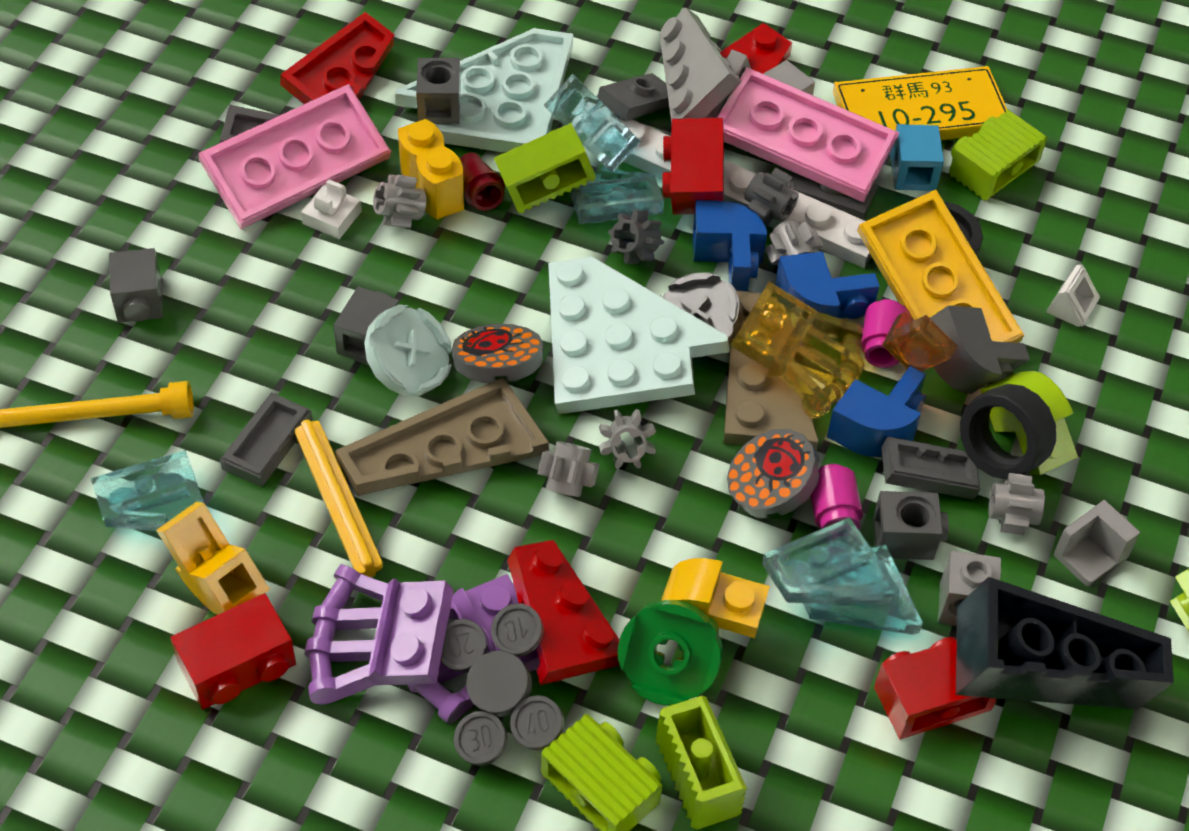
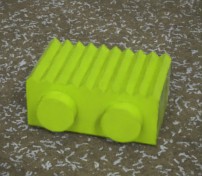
M1007 109L999 118L993 116L988 118L977 133L975 132L972 137L963 136L956 142L951 151L953 158L949 174L951 177H955L957 182H962L963 186H968L969 190L974 191L976 196L980 195L982 200H987L1041 160L1048 137Z
M572 123L494 157L519 213H524L525 209L531 210L533 205L539 206L541 202L547 203L549 198L555 199L557 195L563 196L565 191L571 192L572 188L578 189L580 184L586 185L588 181L594 182L596 178L584 146Z
M699 696L662 708L658 718L655 744L660 745L659 753L664 755L663 762L668 764L667 771L672 773L671 780L675 782V790L679 791L678 799L683 800L682 808L687 810L686 817L691 819L690 827L698 830L740 815L747 787L707 697Z
M584 714L581 720L576 721L557 740H553L550 746L544 748L541 753V773L544 778L549 780L551 785L557 788L558 792L563 793L564 797L570 800L572 805L579 810L580 814L585 815L586 819L592 822L596 829L600 831H630L660 804L663 786L660 783L661 776L649 760L644 757H639L636 760L623 748V739L611 724L602 722L599 725L589 714Z

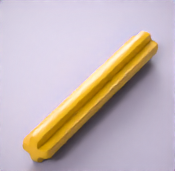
M309 419L301 422L302 425L295 429V436L353 569L368 577H374L376 572L383 568V561L321 423L319 421H310Z

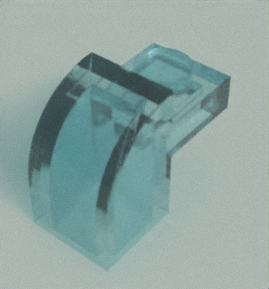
M574 74L544 104L546 109L564 126L572 123L582 145L611 172L641 143V140Z

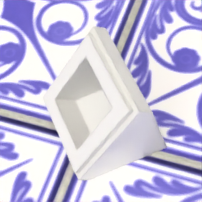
M1082 264L1075 266L1046 311L1077 327L1085 324L1100 299Z

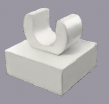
M329 179L326 185L321 187L302 210V224L340 239L362 212L361 200L346 194V187Z

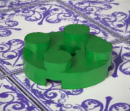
M662 600L645 605L627 623L618 645V661L622 671L625 670L628 679L633 683L632 688L643 698L656 704L668 706L687 701L704 693L717 677L723 659V645L717 623L698 607L679 600ZM668 640L677 642L678 648L684 651V659L676 658L673 665L664 663L665 656L657 651L658 644L666 645Z

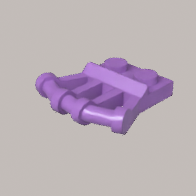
M340 564L333 575L336 579L334 585L322 605L316 606L314 609L312 623L316 625L313 638L307 640L304 654L309 658L312 682L308 686L311 702L320 705L333 703L375 685L436 684L454 589L446 580L399 583L397 579H392L389 583H384L365 576L347 565ZM353 590L382 601L381 607L343 609ZM376 628L374 640L333 641L335 630ZM370 661L365 666L338 677H333L331 662Z
M503 575L467 591L461 588L452 597L448 619H467L478 624L488 638L487 653L501 651L495 645L491 636V626L495 616L504 607L511 604H519L514 584L509 575ZM536 649L525 656L518 657L528 668L529 672L537 669L540 665ZM441 661L436 684H407L411 692H418L439 710L438 716L448 725L455 723L474 705L468 695L466 686L460 692L452 694L440 684L466 673L453 671Z

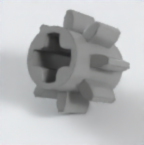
M388 175V183L380 182L377 185L373 197V208L376 214L384 215L383 225L411 228V220H420L426 208V193L422 188L415 187L416 177Z
M789 220L774 228L769 235L773 244L765 247V251L771 264H777L778 267L780 256L814 253L822 248L823 244L817 231L811 230L808 222L805 221L801 224L799 221Z
M637 409L632 413L631 417L622 416L618 410H614L615 420L611 425L600 424L599 426L600 433L604 437L609 438L608 441L599 445L601 455L613 452L615 455L614 464L617 469L622 466L623 462H633L637 468H641L640 458L645 452L649 454H655L656 452L654 444L646 440L647 437L656 433L653 423L642 426L640 424L641 414ZM629 432L630 436L634 438V444L626 446L624 441L621 440L620 435L622 433Z
M557 441L554 452H542L537 474L548 476L546 489L560 494L580 497L583 486L591 488L595 486L600 464L589 461L592 450L580 445Z
M1009 473L1008 480H1005L1004 484L994 483L992 486L989 500V518L999 520L1001 524L1000 532L1024 535L1025 529L1029 528V524L1039 525L1041 522L1045 501L1044 490L1034 488L1032 476Z

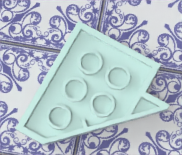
M533 28L461 60L460 124H435L443 135L444 143L508 152L513 148L549 133L573 48V34ZM417 80L396 89V106L417 109Z
M592 256L548 263L554 395L558 415L695 395L692 358L730 352L727 335Z

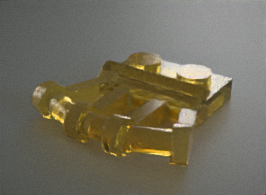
M770 281L761 292L730 345L748 358L767 368L766 376H780L801 398V405L805 413L814 419L820 418L829 412L831 405L842 398L854 380L861 376L865 367L860 351L863 327L861 325L820 313ZM811 377L824 384L825 387L821 389Z

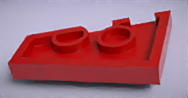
M364 12L281 73L280 86L300 102L306 104L349 84L360 100L393 47L395 34L367 12Z
M549 540L514 547L507 561L518 603L533 608L541 617L544 625L542 641L536 648L540 665L536 670L540 685L620 666L618 661L620 639L555 541Z

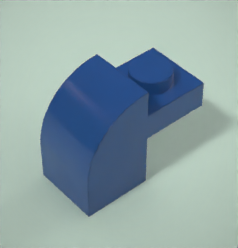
M696 200L693 221V260L728 262L729 283L736 291L748 292L749 279L757 278L758 263H763L767 230L763 221L746 206L735 202Z
M823 251L780 256L775 287L782 309L792 322L805 330L820 334H835L838 319H857L865 316L867 307L876 302L879 284L875 273L831 278Z
M909 366L889 396L855 379L832 410L827 438L853 452L871 457H882L881 446L887 436L913 441L921 417L920 411L927 398V395L921 393L926 374Z

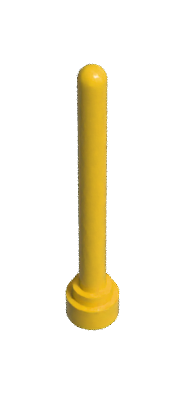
M189 381L169 382L168 387L160 388V393L0 409V428L161 411L163 416L171 415L173 420L193 418V393Z

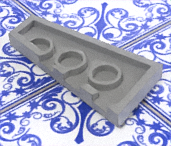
M685 8L676 18L672 17L664 24L659 35L671 123L672 119L704 118L742 81L738 75L730 70L732 66L728 60L720 55V48L710 40L711 35L695 13Z

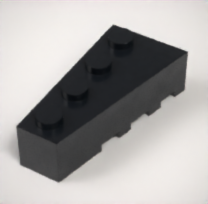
M991 577L985 579L957 606L956 695L1139 709L1174 683L1171 638Z

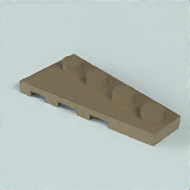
M736 291L743 308L741 327L730 342L723 444L744 446L755 436L770 430L791 429L803 434L815 450H817L818 439L779 295Z
M502 377L495 380V382L488 383L335 451L341 469L359 496L542 456V452L549 451V442L505 378Z

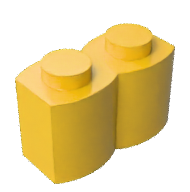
M427 119L398 128L401 174L417 178L415 187L422 188L426 193L425 212L438 220L464 210L463 166L459 157L452 150L444 146V138L439 128Z

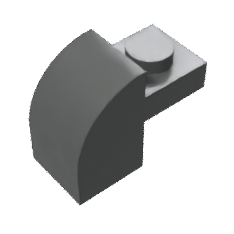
M948 305L918 326L927 357L937 374L948 385L966 394H973L988 383H994L1014 374L1013 370L1030 360L1024 343L991 340L982 308Z

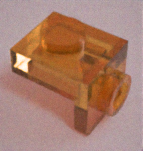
M906 312L896 317L882 344L906 369L911 366L921 372L951 359L957 348V345L927 315L914 320Z

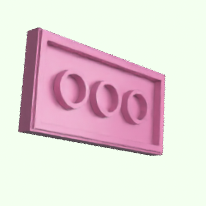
M747 67L740 78L742 82L732 91L717 118H723L724 142L864 203L897 141L899 132Z
M349 84L198 153L201 165L240 229L316 194L323 185H326L329 179L339 183L389 159L391 155L390 149Z

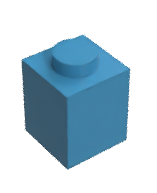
M897 124L895 131L899 132V135L890 152L894 189L933 191L937 189L944 164L939 126Z

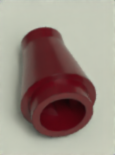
M467 153L463 155L460 161L463 166L464 195L467 203L482 211L496 208L503 201L505 195L503 178L482 161L478 154Z

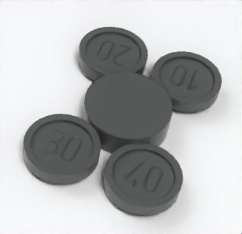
M511 604L504 607L495 616L491 626V636L495 645L501 651L487 653L488 638L484 630L475 622L459 619L447 624L440 661L453 671H469L466 680L467 692L471 701L481 710L465 716L457 725L454 733V746L457 753L470 764L477 766L488 765L496 761L503 754L507 745V731L504 724L497 717L511 715L510 727L514 738L521 745L531 750H543L545 747L550 746L553 740H557L563 732L564 717L558 705L544 696L529 697L532 690L531 675L525 664L518 658L533 652L541 643L544 634V625L541 617L528 605Z

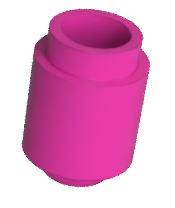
M884 299L874 302L867 307L861 349L866 361L871 365L880 368L893 367L905 355L910 312L904 305L891 299Z
M839 464L824 465L817 470L820 473L818 485L810 495L815 523L821 528L822 533L826 537L845 538L859 530L860 521L863 517L856 476L851 469Z

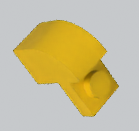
M196 501L156 530L178 564L175 568L178 575L191 592L213 613L217 615L270 590L246 549L229 544L204 503Z
M692 558L681 561L673 567L661 601L679 600L690 603L701 609L707 616L713 618L718 628L752 638L756 637L770 586L722 573L723 561L715 559Z

